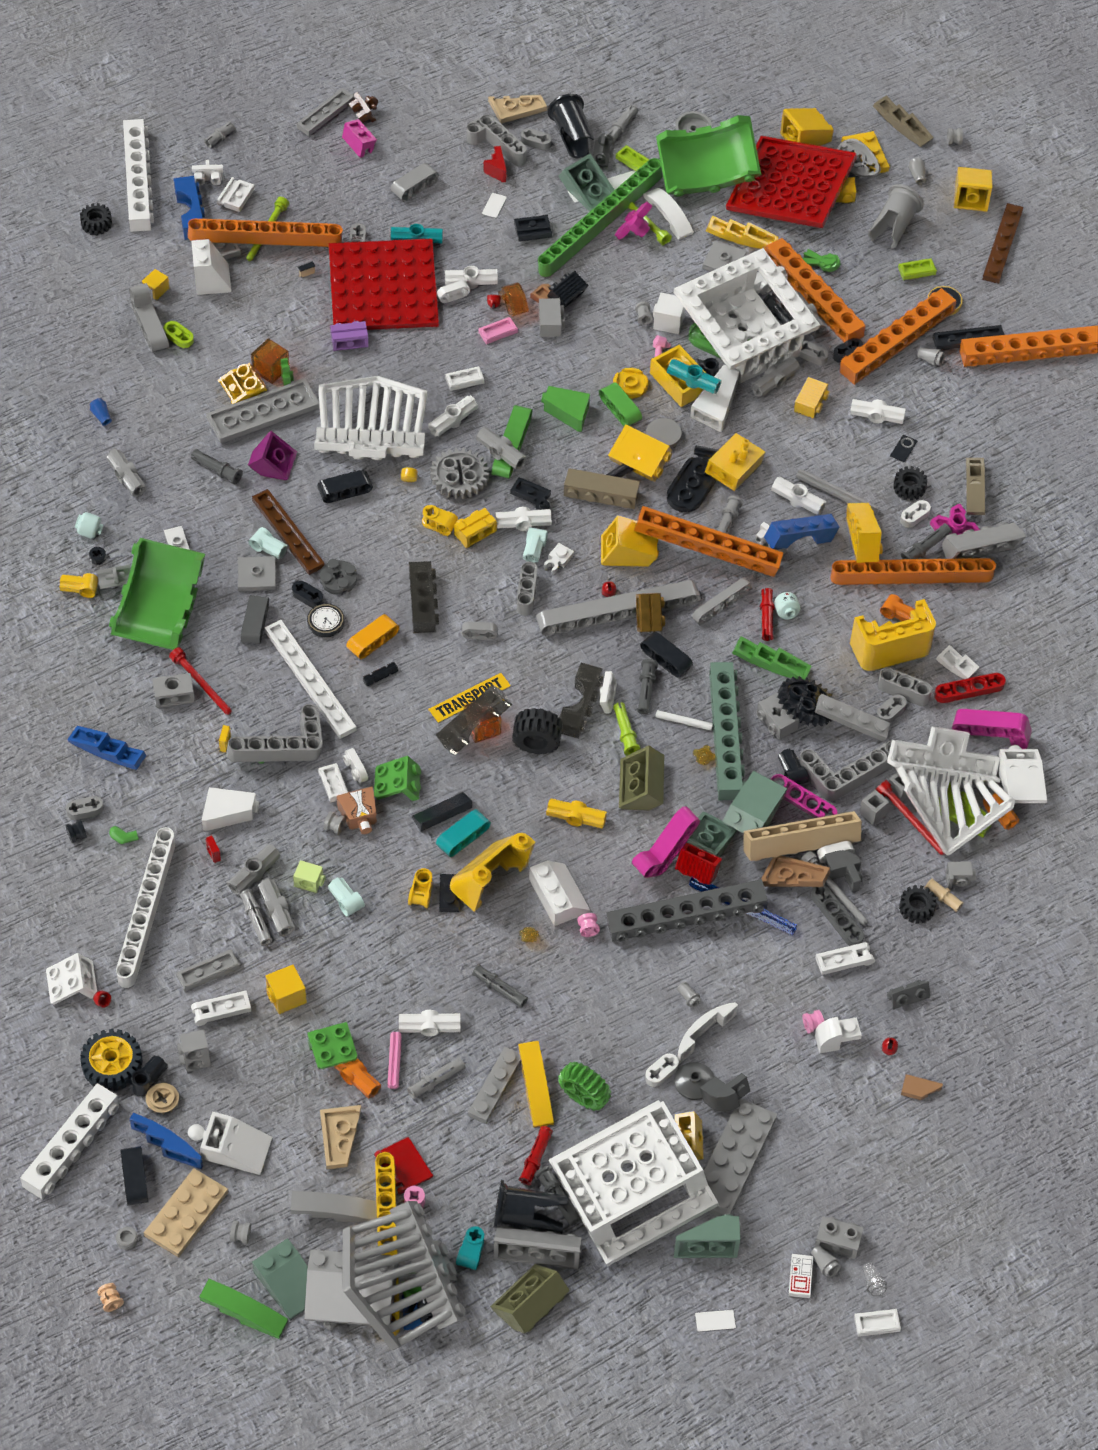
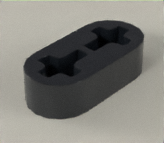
M852 338L838 345L833 351L834 361L840 363L845 356L852 354L857 347L863 346V342L858 338Z
M304 581L293 583L292 595L297 600L311 608L324 603L323 593Z

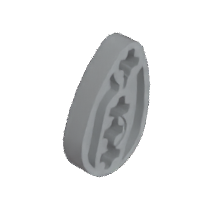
M847 139L838 146V150L848 147L847 150L849 152L855 151L858 158L862 156L861 159L863 161L861 163L858 162L856 164L857 161L855 160L850 171L851 174L862 177L878 176L881 171L879 162L874 153L865 144L857 139ZM866 164L869 166L875 165L876 171H871L870 173V169Z

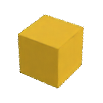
M294 964L265 975L266 992L278 1014L307 1003L306 988Z

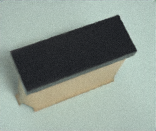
M313 261L298 266L299 277L302 276L303 278L315 273Z

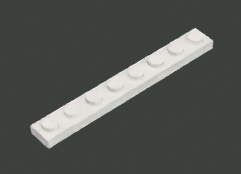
M282 620L265 627V633L339 739L355 732V724Z

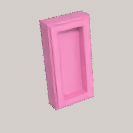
M510 317L479 328V334L486 345L518 333V328Z

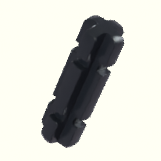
M395 662L387 664V667L383 666L371 672V675L363 676V682L366 686L374 684V681L378 682L388 677L389 674L392 675L398 672V667Z

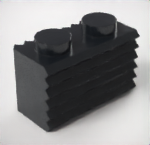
M573 271L571 274L567 272L562 276L559 284L555 282L549 287L550 292L547 296L549 299L560 298V306L564 305L565 309V307L583 294L589 285L576 271Z

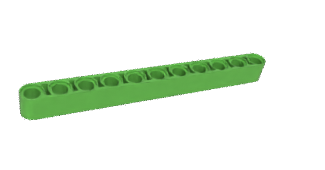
M652 158L648 160L538 257L539 274L543 277L553 275L628 209L631 202L637 201L662 178L660 159Z

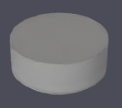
M123 1227L117 1232L116 1242L120 1248L128 1250L137 1244L138 1237L133 1228Z

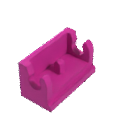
M359 119L344 124L342 138L360 158L364 157L366 149L371 154L377 139Z

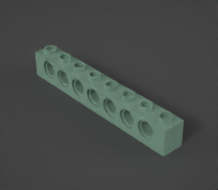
M710 662L709 679L718 800H734L745 784V781H742L745 768L744 765H741L743 749L739 747V744H742V733H738V728H741V717H737V712L740 711V703L736 701V697H738V685H735L737 670H734L733 662Z

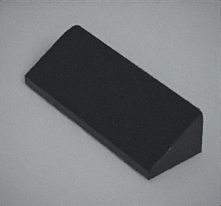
M462 792L412 815V819L422 832L471 809L472 800Z

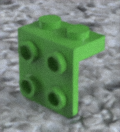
M405 756L376 766L374 797L379 800L402 792L412 801L418 800L421 789V768L419 764L409 756Z
M347 1022L307 1032L308 1045L310 1050L313 1051L319 1069L329 1068L357 1059V1052Z

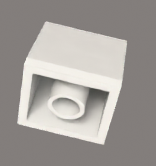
M209 239L191 241L196 294L231 292L228 262Z

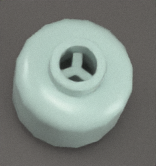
M85 512L82 515L79 514L75 524L77 533L90 539L95 538L97 534L100 535L104 526L101 524L99 516L89 512Z
M784 592L775 598L774 605L780 618L789 620L799 614L801 608L795 594Z

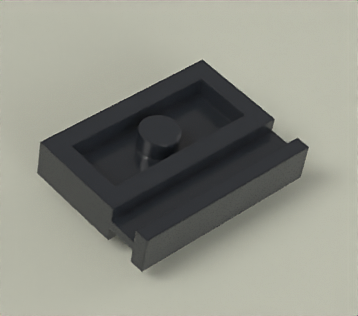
M548 215L514 219L518 242L552 238Z

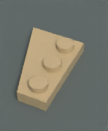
M522 95L519 98L503 96V99H494V96L488 97V102L501 124L547 111V105L541 95Z
M361 1105L320 1110L326 1169L348 1167L361 1113Z

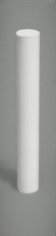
M659 710L656 712V718L710 731L713 727V723Z

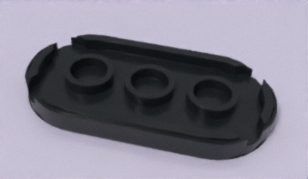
M693 456L684 463L667 490V502L674 510L692 512L701 506L717 481L705 473L710 458L702 456L694 458Z

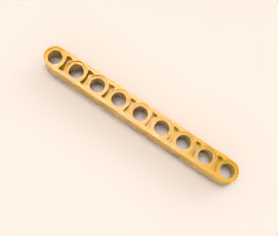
M388 1152L380 1153L375 1160L377 1218L391 1214L390 1209L396 1207L395 1163L393 1156ZM383 1163L390 1164L388 1167H381ZM385 1182L390 1183L387 1187L381 1186ZM390 1202L391 1205L382 1206V1203ZM392 1222L389 1226L377 1227V1233L396 1227V1225ZM397 1235L378 1241V1246L383 1245L385 1241L393 1242L398 1240ZM398 1249L381 1255H397ZM399 1277L397 1278L396 1285L399 1284ZM399 1293L394 1295V1302L400 1301ZM400 1310L392 1313L391 1321L395 1322L400 1319ZM400 1329L392 1333L396 1336L400 1332Z

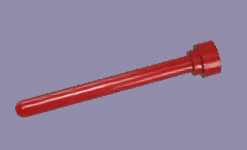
M180 647L175 648L170 653L169 658L175 664H181L226 715L231 714V708L186 660V653Z
M887 779L882 782L875 790L884 797L887 796L940 855H944L945 853H943L929 830L893 793L891 783Z

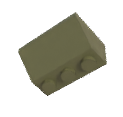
M648 745L620 759V809L649 811L663 804L664 754Z
M534 1264L490 1307L512 1329L526 1333L532 1330L535 1324L542 1317H545L556 1303L561 1302L570 1290L557 1271Z

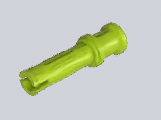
M620 702L621 708L619 703H616L613 709L621 731L620 741L625 747L623 751L628 756L641 748L636 741V732L631 728L625 704Z

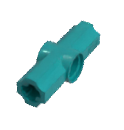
M412 224L410 227H391V240L432 239L433 243H443V229L424 228L421 224Z
M672 359L667 368L668 374L686 381V385L690 388L699 387L712 394H716L722 383V380L703 372L699 365L689 366L676 359Z

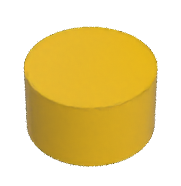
M410 467L403 468L401 470V480L404 482H416L418 471Z

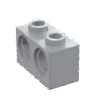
M204 1029L179 1035L181 1043H177L180 1063L185 1065L186 1071L211 1067Z

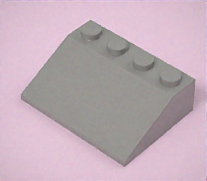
M310 1250L307 1269L305 1320L370 1325L343 1292V1252ZM378 1255L355 1263V1268L390 1257V1255ZM397 1263L360 1275L355 1278V1282L397 1269L399 1265ZM397 1278L361 1289L359 1292L363 1297H367L395 1286ZM394 1295L370 1304L375 1312L394 1303ZM392 1314L381 1318L386 1325L391 1324Z

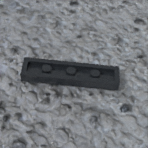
M1002 325L935 332L932 338L936 349L946 350L960 348L961 339L1004 335Z

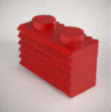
M686 843L680 850L675 870H679L683 875L696 878L702 884L710 885L717 877L722 858Z

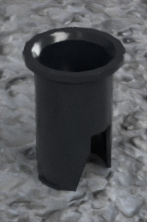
M570 93L554 99L547 108V114L551 120L555 121L569 156L583 158L589 154L588 138L594 140V137L583 112L584 101L582 97Z
M501 1180L493 1227L497 1228V1225L503 1223L560 1232L562 1234L564 1229L563 1223L543 1214L534 1213L535 1206L567 1205L568 1194L562 1195L507 1186L504 1180Z

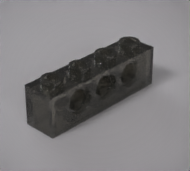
M431 561L409 562L413 633L436 632V625H439V613L435 614V610L438 609V599L434 598V595L437 594V585L433 583V580L436 579L435 568H432Z

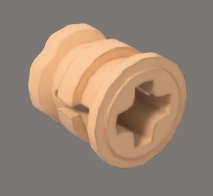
M115 1283L104 1284L97 1291L98 1295L101 1296L102 1304H105L103 1306L105 1312L116 1310L124 1304L123 1299L119 1298L118 1290H115Z

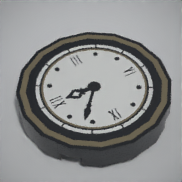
M317 605L307 615L308 628L316 636L332 637L335 633L342 631L344 627V614L336 605Z

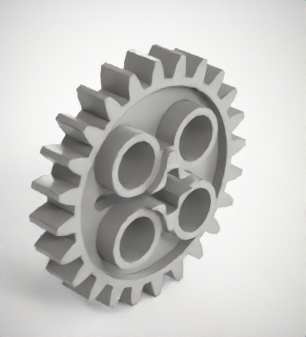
M455 448V452L448 449V454L442 452L441 457L436 456V461L432 462L430 479L432 480V485H436V490L441 489L442 495L446 492L448 493V498L451 495H454L455 499L458 498V495H461L462 499L465 498V495L471 498L472 493L478 495V489L483 491V485L487 486L489 467H487V461L484 462L483 456L478 458V452L472 454L471 449L465 452V448H462L461 451ZM457 462H460V471L463 485H460L459 483V472L457 470Z

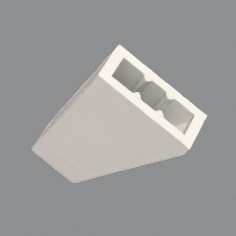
M209 787L202 816L203 831L253 820L254 812L258 813L259 801H256V794Z

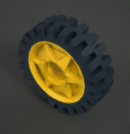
M109 1029V1033H106L105 1030H102L101 1035H98V1033L93 1034V1039L89 1038L87 1044H84L82 1047L83 1051L80 1054L82 1071L86 1080L90 1081L92 1086L98 1083L109 1091L110 1088L116 1091L119 1086L122 1089L126 1088V1083L132 1084L131 1078L133 1073L142 1069L143 1060L139 1043L136 1042L133 1036L130 1037L128 1032L123 1034L122 1030L117 1029V1032H114V1029Z

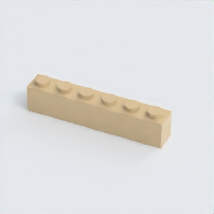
M853 811L744 831L743 851L750 861H759L764 858H775L786 854L814 851L843 841L858 842L861 841L862 821Z

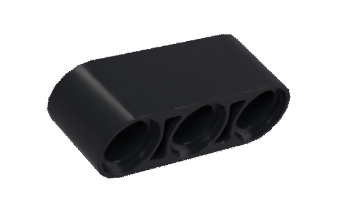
M358 470L323 479L317 484L324 503H332L363 495L373 489L366 470Z
M654 631L640 643L642 651L647 656L657 661L660 666L677 678L681 677L693 666V662L687 654L658 632Z
M142 1147L120 1149L127 1206L149 1203Z

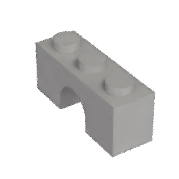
M897 772L889 778V782L892 785L893 793L903 802L908 796L904 791L905 785ZM874 790L862 800L859 813L874 825L896 808V806L887 796L884 797Z

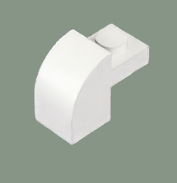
M838 1017L828 1019L819 1024L815 1032L819 1053L837 1051L840 1049L841 1042L858 1040L862 1036L857 1017L838 1020Z

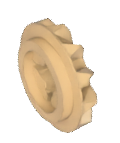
M168 1083L156 1084L146 1094L147 1106L154 1113L158 1112L164 1115L165 1112H172L178 1106L179 1093L174 1086ZM159 1095L163 1098L167 1097L166 1104L162 1101L159 1102Z

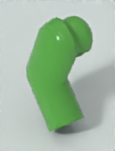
M118 826L110 828V837L120 844L139 840L136 830L126 833Z

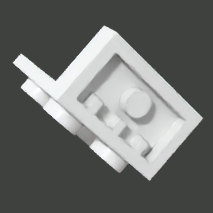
M79 953L46 969L50 1002L54 1005L78 992L91 999L97 992L93 961Z

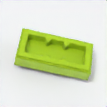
M627 145L615 155L617 160L635 171L649 160Z
M932 258L899 263L898 265L903 280L936 275L937 272Z

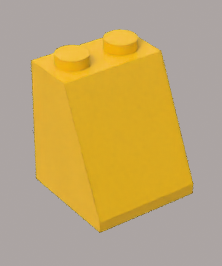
M816 108L783 109L780 134L785 140L816 146L832 142L833 127L828 124L824 116Z
M958 167L955 181L954 208L988 212L992 192V170Z
M617 515L601 535V565L649 567L658 558L659 550H657V543L659 539L634 531L637 521Z

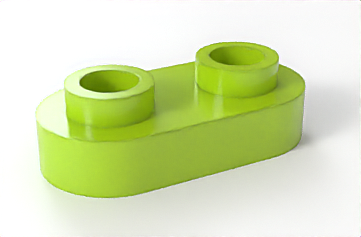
M169 321L164 324L163 329L166 337L181 348H188L193 345V333L180 323Z

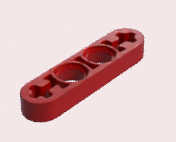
M991 673L940 684L935 689L934 698L939 703H948L999 692L1004 689L1006 679L1001 673ZM980 683L984 688L977 689L974 687V684ZM963 687L966 692L960 693L956 688Z

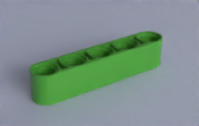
M514 405L503 436L507 437L512 442L513 447L520 452L533 410ZM495 459L492 466V475L510 479L514 468L503 459Z

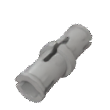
M228 121L221 128L215 129L213 134L204 139L205 145L211 148L219 141L225 140L227 135L236 130L235 125Z

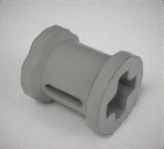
M645 301L639 302L635 306V311L638 313L637 320L641 325H647L653 321V316L650 314L651 306Z

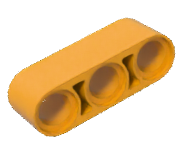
M383 614L348 640L346 647L359 659H364L398 633L400 627L388 615Z

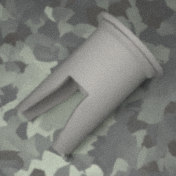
M894 184L889 188V198L872 227L868 230V237L871 241H874L888 226L892 228L891 237L893 242L891 249L896 248L898 241L914 214L922 211L924 207V200L920 194L902 184Z

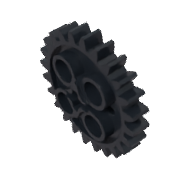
M793 676L791 680L787 678L786 681H783L777 692L779 693L777 698L780 699L778 703L783 704L782 709L788 710L787 715L792 714V719L798 718L799 723L805 721L807 726L812 723L814 727L817 724L822 727L824 723L828 725L829 721H832L815 713L818 697L821 694L828 697L833 695L832 693H827V688L822 689L821 683L816 685L815 680L810 682L807 677L803 680L800 676L798 679Z

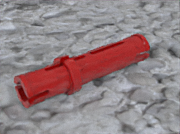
M765 588V590H761L762 603L760 604V610L762 611V640L770 641L774 639L773 610L775 605L773 604V590Z
M547 1126L540 1127L530 1155L524 1161L525 1166L519 1177V1181L524 1185H531L536 1171L540 1169L542 1156L553 1134V1130Z

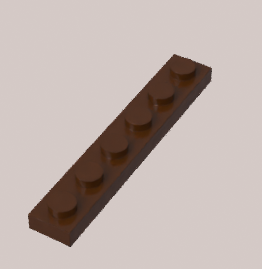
M1007 203L982 280L999 284L1024 207Z
M266 489L252 496L253 503L282 541L288 545V549L307 574L311 575L321 570L325 563L271 492Z

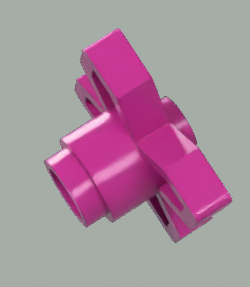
M647 201L637 211L629 212L624 219L626 222L617 230L615 236L620 240L630 230L636 236L643 237L646 235L650 227L643 217L650 211L652 205Z
M957 504L950 509L949 518L938 515L930 521V525L934 530H937L946 523L951 528L952 532L950 534L956 533L960 535L967 530H980L975 523L967 522L965 518L966 511L961 504Z

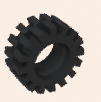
M92 203L91 207L86 205V209L83 208L82 212H80L82 229L86 233L89 232L90 235L93 233L98 235L99 232L102 235L104 231L108 232V228L111 229L112 217L109 208L105 207L104 204L100 206V203H97V206H94V203ZM93 218H102L98 221L91 220Z
M905 466L904 470L901 468L899 472H896L893 489L896 494L899 493L898 497L904 496V500H907L908 497L910 501H913L914 497L917 500L919 496L922 497L924 495L928 479L927 475H924L923 470L919 472L920 468L918 467L915 470L914 466H911L910 469H908V466ZM905 481H913V482H915L917 485H915V486H909V485H906L904 482H905Z
M913 885V889L908 887L907 891L904 890L899 904L901 915L904 914L903 918L907 919L909 917V922L911 923L913 920H916L915 924H919L920 920L922 923H925L926 919L929 921L931 916L934 915L936 907L934 893H929V888L924 890L922 885H920V888H917V885ZM920 900L925 904V907L917 909L912 907L910 902Z

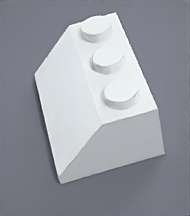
M547 860L530 867L529 880L554 926L590 913L585 899L564 863Z

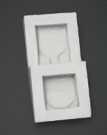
M950 645L936 658L945 668L963 679H968L979 668L966 654L962 657Z

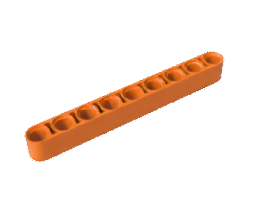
M198 218L191 219L188 223L189 240L209 239L212 243L329 247V243H341L343 233L340 225L328 223Z
M989 558L896 559L857 563L856 560H839L832 564L830 579L837 585L987 583L992 581L994 577L996 563Z

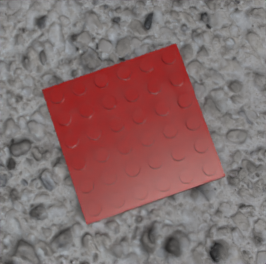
M760 136L756 149L761 175L755 177L754 181L736 184L726 204V210L823 229L855 163L857 154L855 152Z
M432 239L329 243L333 325L359 321L366 322L367 330L439 327Z

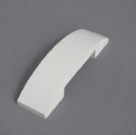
M655 188L643 194V197L652 207L656 206L670 223V230L678 240L693 234L694 231L685 214L668 193L660 188Z
M734 1002L716 1007L692 1024L679 1046L677 1056L679 1064L694 1052L695 1040L712 1025L718 1022L723 1027L737 1015V1003Z

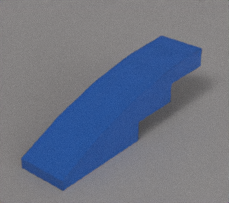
M77 726L67 739L69 743L93 755L134 770L139 768L146 757L143 750L128 747L126 742L112 739L108 733Z
M132 1113L130 1117L131 1129L145 1133L147 1143L161 1147L164 1157L202 1169V1156L186 1141L155 1121Z

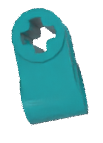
M473 1226L466 1231L462 1246L457 1255L456 1265L477 1270L484 1246L485 1234L482 1228Z

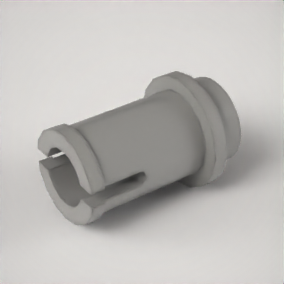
M682 982L677 987V991L684 997L688 1006L696 1007L701 1002L700 995L695 993L687 982Z

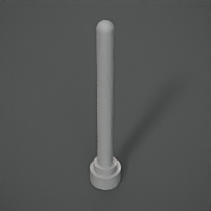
M812 851L807 852L800 859L801 861L819 865L817 856ZM828 876L825 882L828 888L861 925H866L868 923L866 917Z

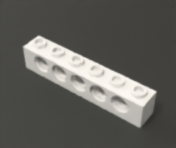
M97 1083L20 1177L22 1187L42 1200L47 1194H51L56 1182L67 1174L69 1166L79 1159L81 1151L92 1143L94 1135L105 1127L106 1120L117 1112L119 1108L117 1095ZM95 1109H101L99 1112H93ZM84 1124L89 1125L86 1128H81V1126ZM71 1140H75V1141H76V1142L73 1143V1144H68V1142L71 1141ZM57 1156H63L60 1160L55 1159ZM44 1172H50L47 1176L42 1175Z

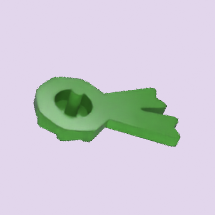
M810 249L803 253L804 258L802 259L810 266H820L823 271L832 272L841 265L838 255L829 253L828 255L820 256Z

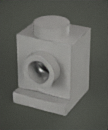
M971 861L947 863L945 871L947 888L951 889L953 885L960 887L971 885V881L976 880V870L972 869Z

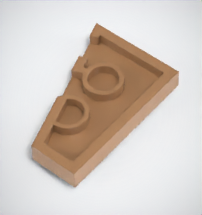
M779 856L772 858L761 879L764 887H823L830 874V868Z

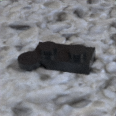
M518 477L510 489V494L535 504L536 510L550 509V503L547 500L551 495V490Z

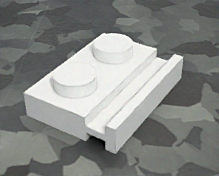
M232 177L217 199V205L222 204L226 208L240 212L254 191V184L242 180L237 181Z

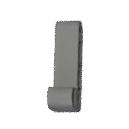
M483 115L467 125L466 139L469 144L477 145L487 140L492 146H501L502 154L512 164L522 166L526 163V146L493 116Z
M147 283L130 287L132 309L150 351L155 352L169 348L166 334L153 307Z

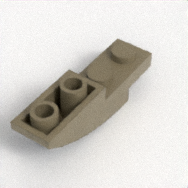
M966 458L967 515H985L984 458Z

